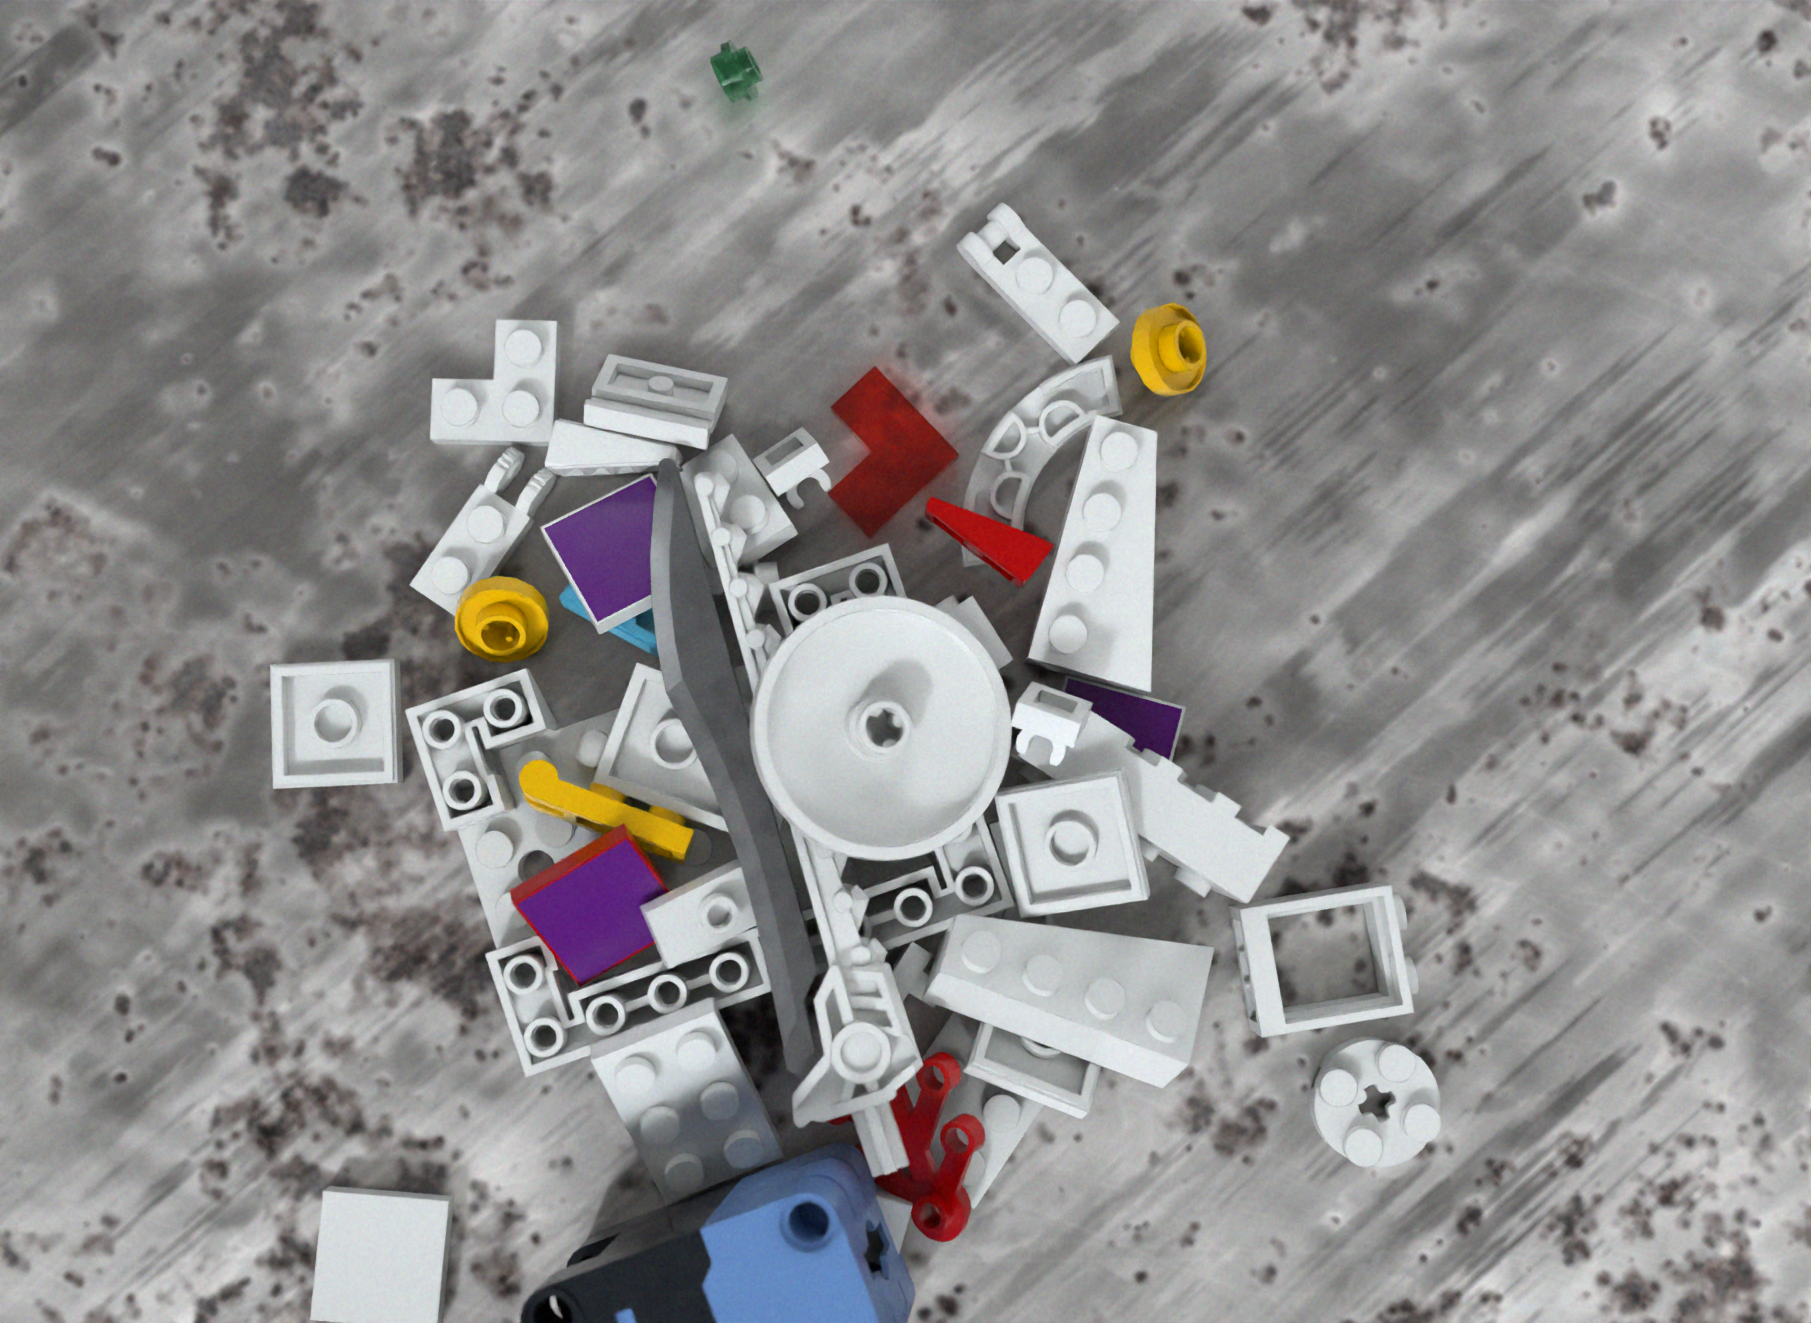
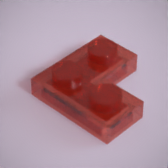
M876 366L868 371L830 407L831 413L870 454L827 494L830 500L869 541L959 458V453Z

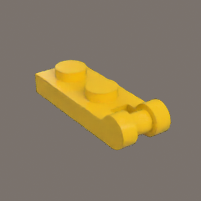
M546 760L530 761L520 771L519 783L525 801L533 809L601 835L624 823L644 851L677 864L685 865L693 845L694 830L684 827L686 818L680 814L659 806H651L647 813L624 804L627 797L608 786L591 783L589 789L586 790L560 780L554 765Z

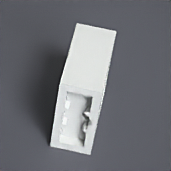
M1374 881L1252 901L1248 904L1228 905L1250 1030L1260 1037L1414 1013L1411 995L1418 993V977L1412 959L1409 956L1404 957L1400 932L1407 929V916L1400 895L1393 894L1390 884ZM1363 903L1379 992L1283 1008L1268 919Z

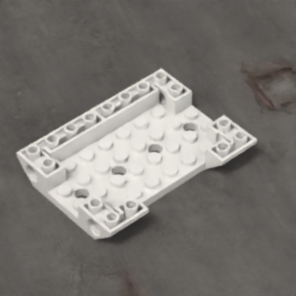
M888 543L768 584L785 636L789 635L796 627L818 612L850 599L866 596L907 598ZM745 665L736 667L734 670L743 701L752 704L754 695ZM527 668L405 710L444 831H458L487 918L496 950L486 953L485 956L525 1077L591 1055L590 1045L710 997L713 998L719 1010L772 991L757 925L671 969H668L663 963L657 946L654 943L584 986L579 987L514 907L509 890L527 880L523 872V864L531 852L535 850L544 851L551 856L555 864L603 836L530 807L525 801L520 787V771L530 761L546 760L554 765L560 780L588 790L593 782L620 709L618 708L560 729ZM626 796L627 798L624 803L648 812L650 807L654 806ZM983 814L956 839L920 856L889 861L848 857L841 876L842 884H849L853 887L857 884L870 898L859 929L860 937H866L871 940L875 937L886 951L948 929L957 913L983 917L1015 906ZM684 817L686 818L684 827L694 830L693 845L684 866L648 852L646 854L672 890L738 859L730 834ZM785 819L780 834L817 963L818 972L816 975L827 972L830 966L791 827Z

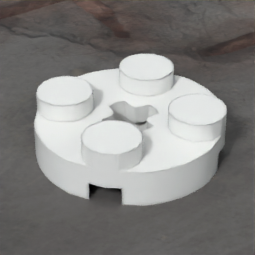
M1372 1036L1347 1040L1334 1047L1325 1055L1319 1065L1321 1070L1315 1078L1314 1087L1311 1086L1309 1109L1317 1131L1334 1150L1357 1166L1383 1168L1395 1166L1411 1159L1424 1148L1427 1142L1436 1138L1441 1128V1118L1439 1115L1440 1094L1431 1070L1420 1057L1399 1043ZM1371 1085H1374L1381 1093H1389L1390 1100L1384 1106L1385 1112L1379 1117H1375L1371 1112L1361 1113L1359 1109V1104L1367 1100L1365 1089Z

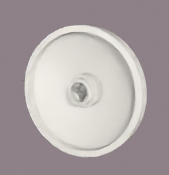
M866 596L850 599L818 612L796 627L780 643L766 663L755 689L750 712V741L754 764L760 781L777 810L796 830L814 843L832 852L864 860L889 861L920 856L950 843L964 833L979 819L997 793L1006 771L1011 749L1012 726L1008 696L1001 675L986 649L970 631L948 614L922 602L902 597Z

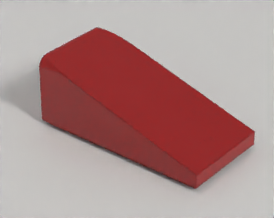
M932 496L925 503V518L1018 589L1026 585L1055 546L1045 539Z

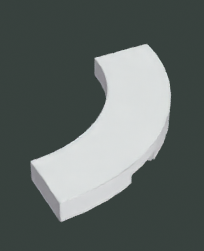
M1112 354L1091 359L1061 371L1042 382L1038 388L1025 396L1011 411H1008L993 430L981 450L966 491L964 509L1023 531L1025 509L1034 482L1051 457L1075 436L1088 430L1096 415L1114 420L1122 417L1123 411ZM961 545L964 569L987 565Z

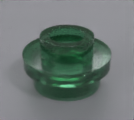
M731 40L720 45L721 52L710 57V62L725 94L733 103L744 97L748 101L757 98L758 91L755 84L762 81L763 76L751 51L747 46L737 49Z

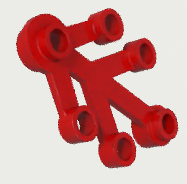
M937 1052L923 1060V1066L916 1073V1080L921 1091L915 1108L912 1105L905 1084L897 1089L895 1098L889 1101L910 1163L908 1168L911 1175L899 1168L896 1172L873 1177L874 1183L889 1193L913 1203L910 1215L915 1226L922 1234L937 1242H948L959 1236L967 1226L971 1212V1201L962 1183L973 1154L985 1142V1131L980 1121L970 1114H960L947 1122L940 1131V1142L946 1153L939 1170H937L929 1148L949 1092L961 1080V1069L956 1059L946 1052ZM933 1066L942 1072L944 1083L935 1077ZM851 1114L827 1121L837 1126L847 1121L854 1124ZM957 1128L962 1130L967 1136L968 1145L959 1139ZM859 1142L854 1145L865 1157L861 1143Z

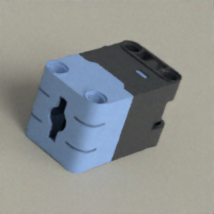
M839 1142L829 1144L606 1229L599 1230L591 1235L572 1254L566 1268L549 1276L528 1297L522 1306L520 1321L521 1323H907L916 1293L914 1282L910 1277L901 1250L898 1254L876 1197L878 1191L865 1157L853 1145ZM866 1226L870 1232L878 1230L884 1246L880 1255L881 1265L865 1260L864 1254L869 1245L866 1236ZM590 1255H596V1257L590 1259ZM552 1296L556 1297L561 1317L551 1307L550 1297Z

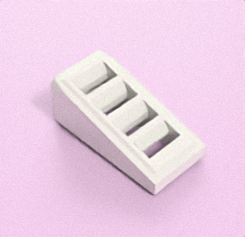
M559 418V421L555 420L545 459V467L553 474L563 477L659 472V462L664 458L672 459L679 471H682L681 466L684 465L685 458L676 445Z

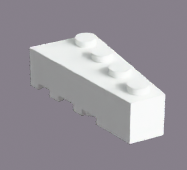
M1100 415L1095 416L1087 433L1023 663L1140 695L1151 693L1157 431Z
M1090 711L1087 724L1074 747H1069L1063 760L1057 766L1049 763L1050 756L1053 753V744L1050 739L1039 735L1033 736V741L1025 754L1017 752L1015 743L1010 751V755L1023 763L1017 774L1030 783L1124 767L1143 858L1153 863L1157 856L1160 855L1178 867L1172 877L1203 898L1211 889L1214 892L1248 904L1290 839L1289 836L1271 825L1263 827L1244 822L1238 818L1242 806L1220 792L1215 793L1203 785L1196 784L1195 787H1192L1185 782L1188 775L1184 772V769L1149 749L1144 748L1140 752L1132 746L1135 742L1132 736Z
M957 913L939 942L922 999L1163 1089L1190 1063L1215 947Z

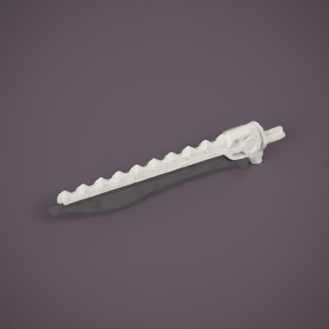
M664 458L658 465L659 472L654 498L650 551L651 602L657 651L666 694L688 734L711 784L740 861L758 927L784 1046L786 1068L803 1081L792 1095L793 1123L802 1128L811 1121L823 1123L851 1114L871 1176L887 1175L910 1164L889 1101L895 1098L897 1089L919 1071L923 1066V1062L890 964L884 963L887 955L886 949L875 937L871 940L859 935V929L870 898L857 884L854 887L849 884H842L841 876L848 856L832 852L814 843L790 824L830 966L814 999L824 1055L820 1059L813 1053L816 1050L805 999L818 972V967L772 802L760 781L754 764L750 741V723L714 597L722 594L726 595L753 695L761 673L775 649L780 645L782 637L770 624L765 626L754 621L765 586L753 573L748 575L737 570L748 536L736 522L733 524L721 522L720 518L731 490V485L719 472L717 474L701 472L694 476L695 490L717 563V567L707 570L679 469L672 459Z

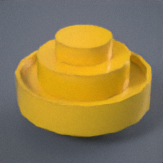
M1174 302L1146 309L1137 318L1132 332L1130 356L1134 368L1139 373L1143 383L1154 394L1169 397L1193 391L1202 381L1206 368L1207 351L1203 331L1195 316L1185 306Z
M490 577L475 582L466 588L457 603L455 631L460 643L472 654L492 662L510 663L524 660L539 651L547 639L550 611L544 596L532 585L512 577Z

